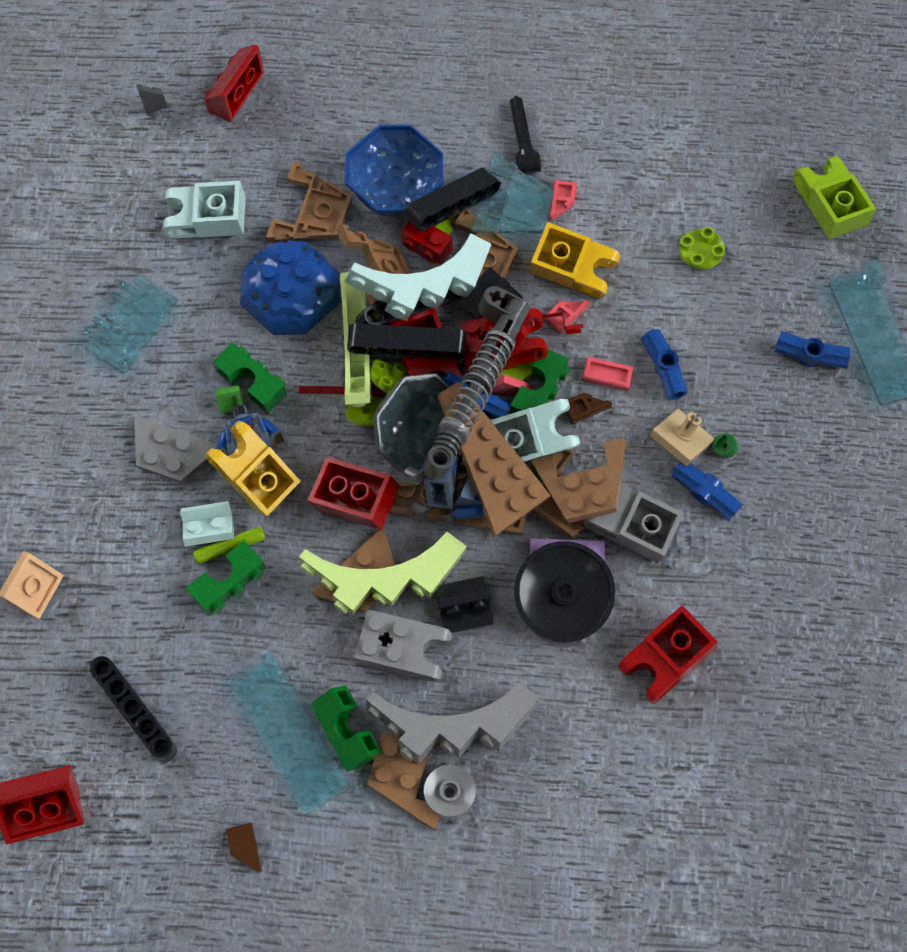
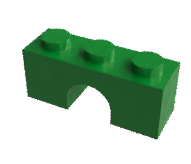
M231 343L213 361L216 372L232 385L244 377L255 379L254 384L247 390L249 398L268 414L287 395L284 380L277 374L274 376L267 371L266 365L260 360L254 361L250 357L251 354L243 346L237 347L234 343Z
M548 349V355L545 359L535 361L532 366V376L540 379L544 385L536 390H531L521 385L510 405V414L549 403L550 400L554 401L560 389L557 387L561 380L565 381L570 372V368H568L569 358Z
M245 540L225 555L228 563L232 566V573L226 580L215 581L205 572L186 587L189 594L208 616L221 611L227 600L231 597L239 596L244 591V586L250 581L258 580L264 574L266 569L264 562Z
M346 685L331 688L311 703L317 720L324 728L328 741L333 745L339 756L340 763L347 772L362 768L383 753L371 730L356 734L350 730L348 719L358 706Z

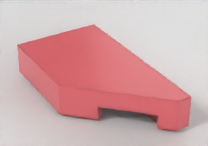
M555 180L549 213L550 221L574 207L577 183Z
M583 300V302L559 301L547 314L563 312L565 326H569L589 307L590 302L588 300ZM562 316L544 318V321L558 333L562 334L565 331Z
M503 374L496 381V386L492 392L503 396L516 395L521 385L531 390H534V385Z

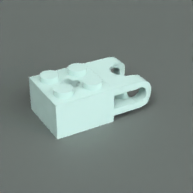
M241 182L195 183L191 187L167 189L165 193L166 203L170 208L181 210V212L165 218L162 229L163 233L167 237L175 239L244 235L246 196Z
M568 399L555 400L490 420L523 462L578 447L581 444L578 435L562 436L555 429L557 416L570 409ZM517 433L518 435H520L521 438L520 443L514 441V438L517 437Z

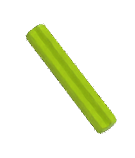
M258 526L234 535V539L218 541L194 550L193 555L196 562L201 564L228 554L244 540L248 545L260 542L265 539L263 529Z

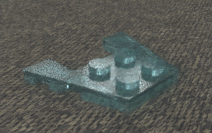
M494 151L488 173L510 180L500 216L478 209L472 231L542 234L554 191L533 176H527L518 169L516 164L507 162L501 158L502 155Z

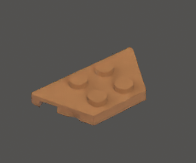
M384 529L378 530L341 566L355 569H381L395 566ZM320 584L312 593L317 598L321 597L333 601V594L336 590L330 591ZM372 592L357 611L364 613L376 602Z

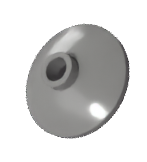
M440 766L434 769L425 781V801L429 808L438 815L444 817L462 815L470 809L475 800V782L472 776L459 766ZM450 789L454 792V796L447 797L444 792Z

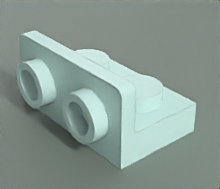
M228 501L180 509L185 547L234 539L233 516Z

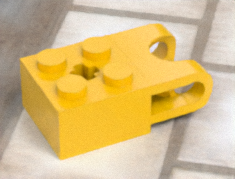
M547 222L532 258L529 273L601 299L606 296L608 291L607 283L595 276L593 269L599 266L615 267L619 263L620 254L613 248L591 241V238Z
M237 421L231 428V432L237 439L235 452L227 456L221 450L210 448L205 453V458L256 513L268 516L301 481L249 425Z

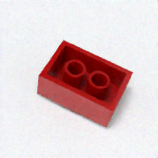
M326 456L307 501L317 511L382 530L400 485L389 474Z

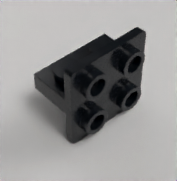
M489 267L478 278L467 298L462 296L459 299V303L474 317L483 318L478 306L487 288L497 286L522 299L523 297L504 277H501Z
M484 577L442 584L436 589L443 628L448 629L451 633L494 624L490 607V594L488 588H486Z

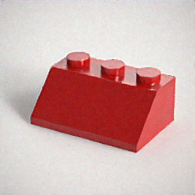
M251 45L241 48L235 56L229 59L228 66L223 73L221 72L218 75L215 85L205 95L204 100L209 113L229 122L233 120L265 73L259 46Z
M71 765L0 783V830L6 845L84 825L79 788Z

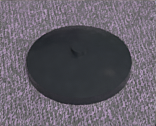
M558 541L538 548L523 562L515 579L514 599L520 617L534 633L554 642H575L591 636L605 624L614 606L615 584L608 565L595 551L580 543Z

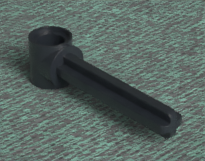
M514 96V98L510 99V107L519 152L516 155L518 175L541 172L539 152L532 148L523 100L518 96Z

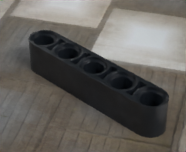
M479 168L411 202L404 210L403 216L420 232L426 231L492 197L498 192L501 182L485 168Z
M449 290L450 294L447 292L445 299L438 308L450 304L460 296ZM381 301L369 305L356 316L355 323L390 325L402 319L395 318L386 312L385 309L388 303ZM417 301L414 311L410 316L432 309V307ZM367 315L372 318L373 322L368 320Z
M351 324L348 328L347 350L350 353L366 355L463 359L466 357L467 333L459 329Z
M98 656L94 658L90 664L92 676L150 753L161 762L173 760L177 754L176 744L118 667L108 657ZM104 665H109L108 672L104 675H99L100 668ZM119 684H124L123 691L118 695H114V688ZM132 704H139V709L136 713L128 714V709ZM148 723H153V731L149 734H143L144 726ZM162 743H168V751L165 754H158V747Z

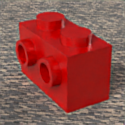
M408 222L401 231L402 245L434 264L435 262L443 264L453 251V237L435 226L420 232Z

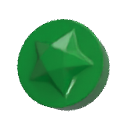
M722 433L716 436L712 447L719 457L727 459L736 454L738 442L731 434Z

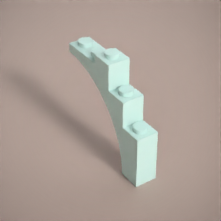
M470 234L460 251L453 258L439 267L412 274L381 272L354 262L344 282L357 290H362L372 295L377 300L388 303L385 309L386 312L392 314L395 318L407 321L414 311L417 301L437 310L445 299L448 289L456 295L467 298L477 283L491 243Z

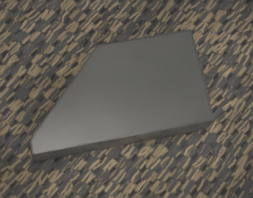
M141 84L136 85L147 115L167 108L163 92L160 88L152 87L149 89L144 88Z

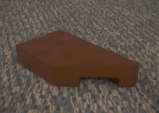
M581 393L568 399L570 409L565 413L571 424L574 425L612 408V403L608 400L603 401L594 398L592 395Z
M253 823L226 829L231 856L258 873L263 872Z

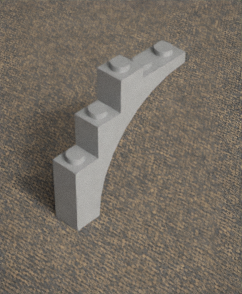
M518 682L507 694L490 705L469 713L451 716L425 715L410 712L390 704L374 692L368 697L366 703L367 713L372 719L377 722L381 720L387 725V730L396 738L401 737L399 739L400 754L410 762L413 760L419 765L438 742L447 754H454L458 758L478 736L486 747L490 749L493 747L499 752L537 708L539 697Z

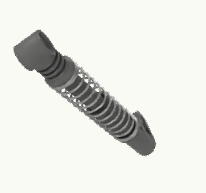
M491 286L487 288L479 303L478 309L480 314L496 324L483 339L484 344L480 346V351L476 353V358L472 360L473 365L469 367V373L465 374V380L461 382L462 387L457 389L458 395L453 397L454 402L450 403V410L446 411L447 417H444L439 424L438 437L423 464V471L430 479L440 480L444 478L460 447L468 441L470 433L477 423V418L481 416V411L485 408V403L492 394L496 381L499 379L504 366L507 364V360L510 358L511 352L515 348V338L530 311L529 304L525 300L500 287ZM500 336L505 337L503 341L499 339ZM498 341L502 343L500 348L496 347ZM466 382L468 387H464L463 383ZM463 389L466 393L462 395L459 391ZM457 396L462 399L461 402H456ZM479 398H481L482 403H477ZM453 404L458 406L457 410L452 409ZM452 411L455 414L454 417H449L448 412ZM471 413L474 414V418H469ZM468 420L470 421L471 425H466ZM434 461H439L442 465H438Z

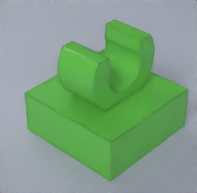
M234 385L233 387H223L216 390L220 414L231 413L233 408L244 405L239 386Z

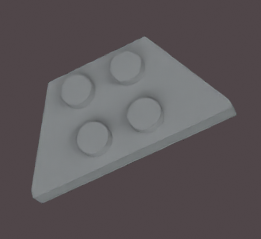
M138 416L134 418L136 466L141 470L183 484L191 477L194 471L199 470L205 465V461H207L205 453L210 448L216 449L217 444Z

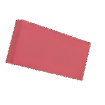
M587 357L582 381L628 391L634 367Z

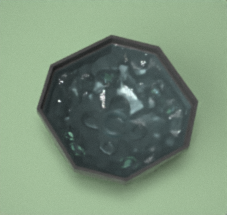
M436 374L402 377L379 403L373 416L376 450L390 465L407 477L408 475L404 473L407 467L412 466L417 470L421 469V465L424 464L431 447L438 437L439 424L445 417L438 396L449 386ZM460 449L457 452V460L462 456Z

